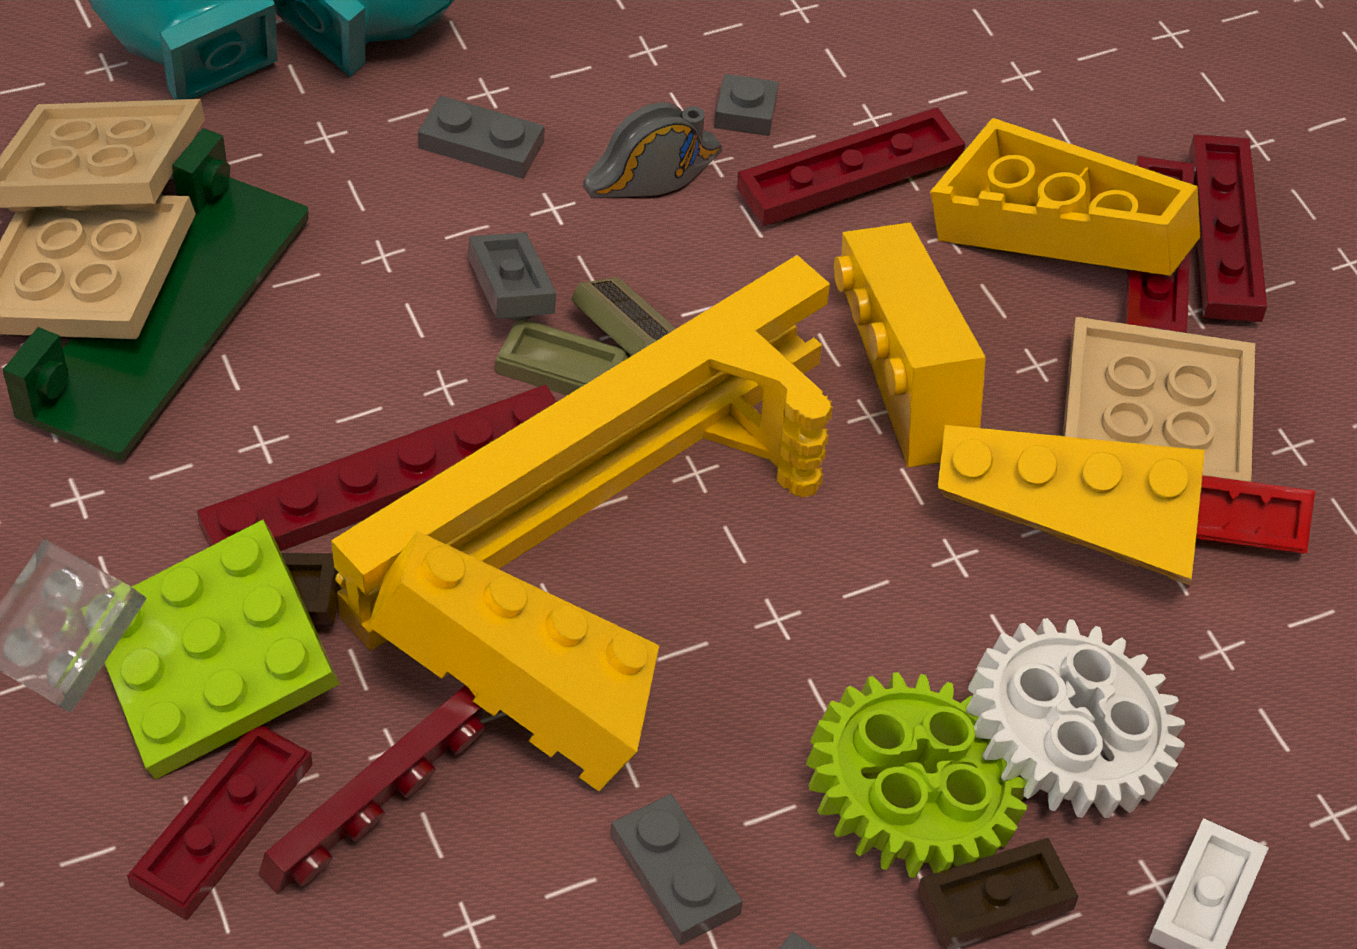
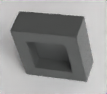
M724 74L716 109L715 128L770 136L779 82Z

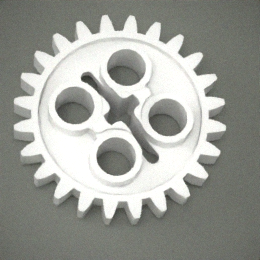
M1047 618L1042 620L1036 632L1025 623H1021L1013 637L1002 633L993 649L987 648L968 686V690L973 693V696L966 707V712L979 717L974 725L975 737L991 739L982 755L984 759L996 760L1003 758L1006 761L1007 765L1000 778L1007 781L1020 775L1027 780L1024 787V797L1029 799L1041 789L1048 793L1050 810L1055 811L1063 799L1071 800L1077 817L1083 818L1091 804L1094 803L1104 818H1110L1118 804L1131 813L1142 798L1150 802L1176 769L1178 763L1175 760L1185 745L1177 736L1184 727L1185 721L1170 714L1179 700L1177 696L1158 693L1166 677L1164 674L1146 675L1142 671L1148 659L1145 654L1131 659L1123 654L1126 645L1125 639L1119 638L1111 646L1102 643L1101 627L1098 626L1091 630L1088 637L1081 636L1075 621L1070 619L1063 631L1058 633L1054 625Z

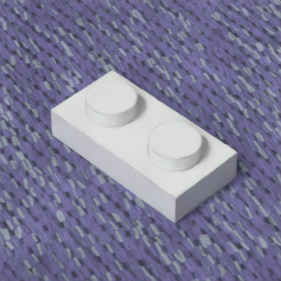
M1203 818L1153 928L1149 941L1165 949H1225L1268 851V847Z

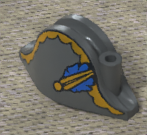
M668 102L650 104L636 110L619 124L605 152L585 177L583 187L591 198L638 197L665 194L682 188L693 180L722 152V145L713 133L704 131L705 113L701 108L691 106L682 111L675 104Z

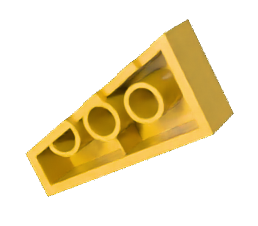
M995 118L989 121L930 191L938 241L1171 276L1200 238L1198 186Z
M911 222L842 232V256L834 258L835 282L838 290L845 292L853 320L858 327L907 468L941 463L945 425L981 427L986 357Z
M945 425L938 489L943 497L1012 522L1032 527L1064 541L1107 554L1128 564L1143 567L1189 586L1191 585L1205 450Z
M419 531L414 534L385 573L368 626L441 679L448 674L457 678L469 687L475 696L473 702L493 716L500 710L533 733L529 742L550 757L557 751L583 769L579 778L600 791L637 753L659 645Z

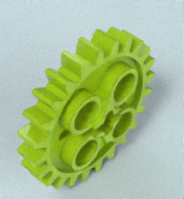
M899 672L893 673L886 689L874 676L868 677L861 692L852 686H848L840 702L831 701L822 720H819L810 740L813 747L806 760V766L815 770L808 784L809 790L825 793L818 808L819 814H839L841 817L834 835L842 837L855 832L860 837L855 853L858 856H862L873 847L882 851L881 868L887 870L893 864L896 857L904 859L907 872L911 878L917 876L923 863H929L935 874L949 869L952 863L955 866H960L996 854L1000 846L1004 848L1007 846L1027 809V805L1022 802L1027 780L1017 776L1011 780L1004 781L1000 777L1007 765L1006 761L1003 758L985 760L982 756L991 739L975 737L974 725L979 717L966 712V707L973 695L959 703L953 699V683L947 682L939 693L930 691L929 681L926 675L920 674L914 688L907 687Z

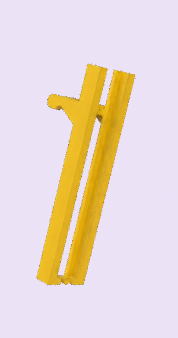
M798 255L792 257L332 539L334 568L339 572L335 580L342 587L337 592L340 618L362 643L372 651L388 641L368 626L384 575L417 531L500 569L703 438L770 460L778 467L777 482L784 489L788 488L789 493H793L794 497L815 496L819 486H822L823 473L820 465L826 457L825 445L828 443L829 436L827 434L828 429H825L828 420H831L833 406H831L832 401L828 400V396H824L823 391L804 375L820 364L822 344L815 338L805 343L797 336V326L795 324L828 304L830 283ZM762 401L760 414L753 406Z

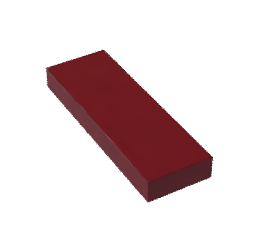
M263 725L245 733L127 874L130 888L187 921L313 766L311 752Z

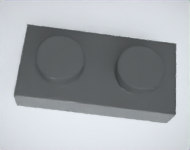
M441 95L418 131L419 149L524 179L544 143V125Z
M526 232L469 236L468 258L496 319L526 320L534 315L555 314L557 293Z
M672 793L611 822V838L680 946L741 915L742 899Z

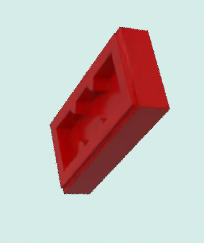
M1202 475L1196 539L1307 554L1315 491Z

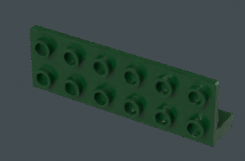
M205 128L201 129L172 164L176 195L189 196L196 214L138 338L72 337L65 347L62 348L60 335L37 327L2 370L16 419L116 460L125 459L309 219L307 206L231 178L230 165L226 158L224 136Z

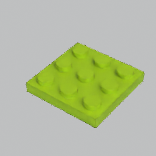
M264 520L85 610L145 768L155 779L182 767L340 685L275 538Z

